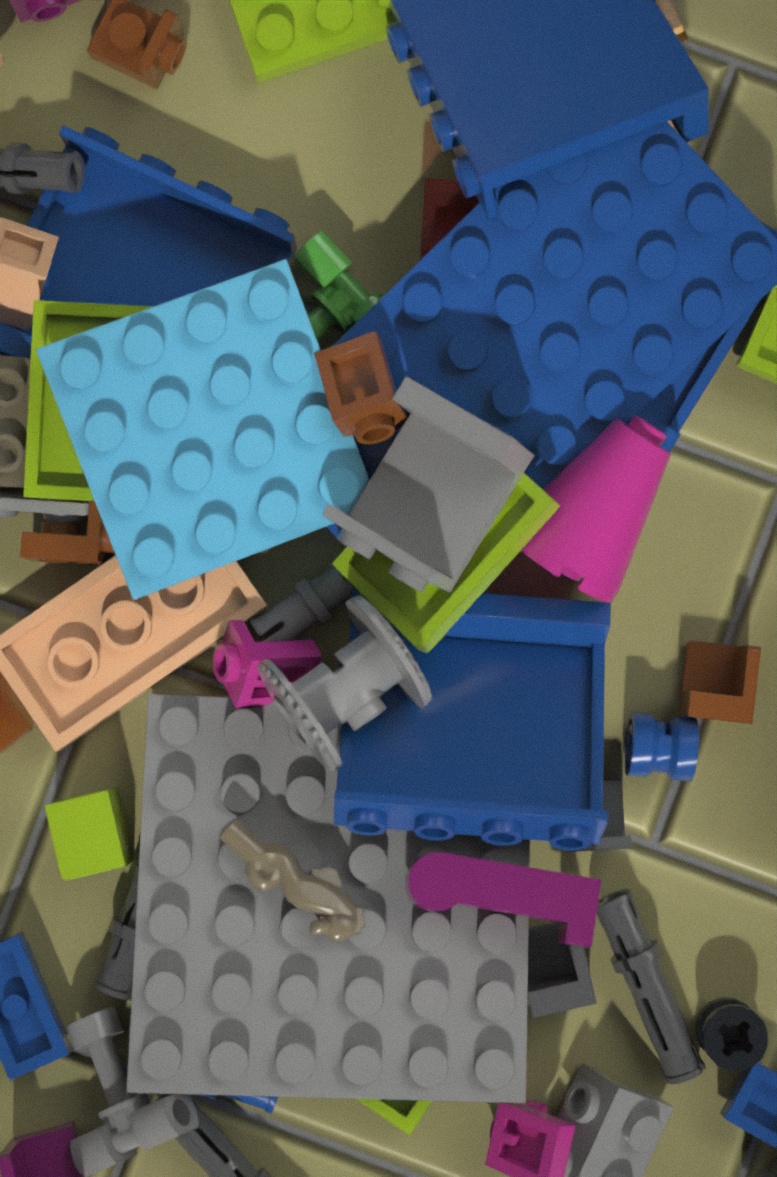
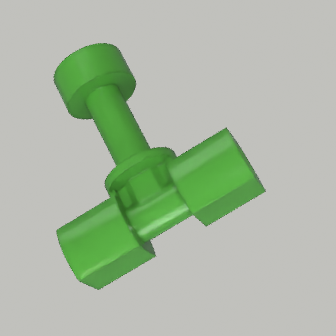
M322 230L306 242L294 255V263L318 287L311 294V298L317 307L308 314L317 340L334 325L341 331L346 332L383 297L379 291H376L371 296L349 272L352 262Z

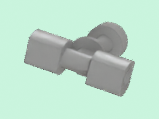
M115 1007L95 1012L66 1026L75 1052L88 1048L109 1104V1108L98 1113L103 1126L70 1142L73 1162L83 1177H88L136 1156L137 1147L139 1146L146 1151L198 1128L197 1111L188 1094H171L150 1104L147 1093L135 1097L133 1093H127V1076L113 1041V1037L124 1032Z

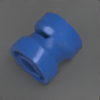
M631 712L625 740V774L627 776L647 777L652 772L666 773L671 780L691 782L696 771L699 750V726L697 719L694 717L676 716L669 723H664L663 721H657L650 713Z

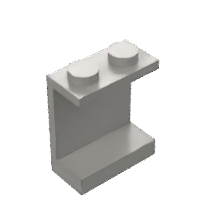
M406 376L392 400L411 414L350 514L328 504L322 515L342 527L336 539L368 559L372 558L377 549L394 560L388 572L422 593L428 583L450 593L534 455L514 438Z

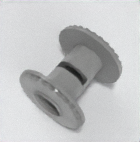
M359 595L347 600L346 607L360 636L333 655L332 659L338 668L336 672L333 673L322 662L291 684L268 658L262 660L257 666V671L263 684L284 719L315 758L330 772L338 770L343 764L327 733L346 722L349 723L354 731L368 724L387 709L380 697L394 685L419 708H424L432 700L428 683L403 641L386 619L367 600Z

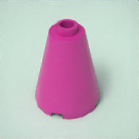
M635 414L628 424L616 418L543 489L561 506L521 551L557 577L564 574L575 581H580L584 577L577 589L598 600L612 603L620 591L671 457V453L661 446L668 435Z

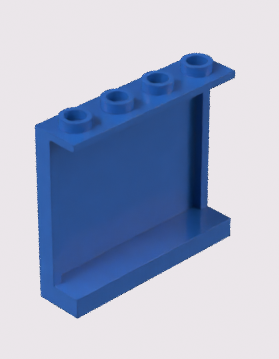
M390 0L394 23L386 26V33L392 52L398 63L408 60L411 68L407 69V74L414 96L420 107L427 104L431 105L434 113H431L429 116L436 140L443 152L453 149L457 159L453 160V168L459 186L466 198L476 195L487 219L497 216L493 193L494 188L671 120L678 134L686 142L709 134V88L655 0Z
M64 125L62 126L59 135L66 145L63 152L78 151L82 155L85 165V178L79 192L76 191V193L44 190L26 225L59 237L40 301L154 307L287 259L288 265H290L297 250L294 234L287 231L290 224L280 216L262 208H256L254 213L250 214L231 205L233 197L211 183L199 181L195 188L174 178L176 170L151 155L142 154L139 161L117 151L120 146L117 141L96 129L85 127L81 134ZM0 322V355L26 357L31 360L32 326L29 330H23Z
M353 586L352 597L359 595L367 600L386 619L403 641L428 683L432 700L424 708H419L394 685L380 697L387 707L380 715L357 731H354L348 722L342 724L339 756L343 766L338 769L334 797V825L346 826L349 831L361 835H379L385 833L387 829L414 831L415 835L427 840H447L455 834L482 836L485 842L494 845H514L520 843L522 839L549 841L552 847L561 850H581L589 847L590 844L599 845L608 823V811H603L605 642L611 624V603L482 593L427 654L419 651ZM350 620L349 643L360 636L352 620Z

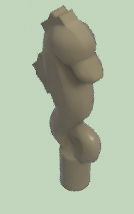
M237 818L219 837L246 862L245 873L247 879L255 888L266 891L280 884L289 903L300 910L325 917V919L311 922L309 927L311 935H327L331 941L341 942L353 935L361 934V929L366 927L362 908H356L352 900L341 889L343 884L338 877L337 869H331L330 867L323 869L312 868L310 875L302 873L297 857L288 847L279 842L264 843Z

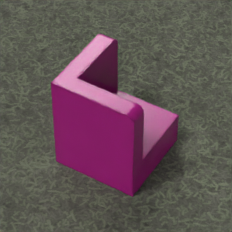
M71 1121L13 1137L0 1153L1 1176L83 1177L77 1170L71 1155L70 1142L78 1137L75 1122Z

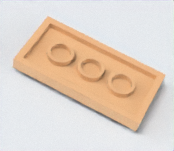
M115 555L0 635V672L54 751L58 752L221 640L225 635L229 620H243L245 623L269 606L237 561L133 600Z

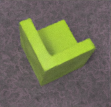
M117 786L44 805L60 876L63 880L68 881L125 867L134 861Z

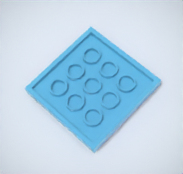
M287 259L36 349L133 600L334 524V522L322 515L327 505L331 504L350 514L370 481L353 435L344 437L332 421L314 353L321 350Z

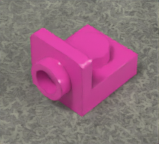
M229 620L222 643L217 645L214 651V673L217 680L224 684L236 709L263 707L274 701L257 671V666L260 662L268 658L293 684L320 664L322 655L313 640L255 642L243 620Z
M526 1100V1103L498 1102L496 1116L490 1127V1143L485 1165L511 1177H564L575 1125L547 1114V1105L537 1100Z

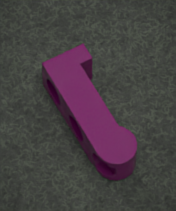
M444 852L426 854L418 858L408 869L405 877L406 891L410 900L418 908L428 912L445 911L455 905L558 922L557 943L592 947L601 887L600 879Z

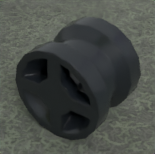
M720 997L710 1001L700 1010L695 1023V1035L700 1047L717 1066L728 1071H743L754 1067L763 1058L768 1047V1032L764 1021L747 1004L735 998ZM742 1021H743V1023L741 1024V1027H742V1030H743V1034H741V1028H740V1023H741ZM733 1042L738 1043V1044H734V1045H727V1046L725 1047V1049H723L724 1046H725V1043H733Z

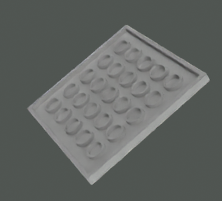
M148 694L127 1093L526 1103L529 917L455 905L445 911L428 912L418 908L410 900L405 887V877L409 867L418 858L433 852H444L530 867V840L522 839L520 843L514 845H494L485 842L482 836L455 834L447 840H427L415 835L414 831L387 829L385 833L379 835L353 833L346 826L334 825V797L338 770L330 772L315 758L289 726L275 702L263 707L236 709L230 697ZM342 724L327 733L338 754L340 751ZM237 818L264 843L279 842L288 847L297 857L302 873L310 875L312 868L323 869L330 867L331 869H337L338 877L343 884L341 889L352 900L356 908H362L363 920L366 925L365 928L361 929L362 933L353 935L341 942L331 941L327 935H311L309 931L311 922L325 919V917L300 910L289 903L280 884L266 891L255 888L247 879L245 873L246 862L219 838L221 834Z

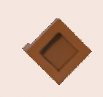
M689 641L685 649L678 715L753 724L761 647Z

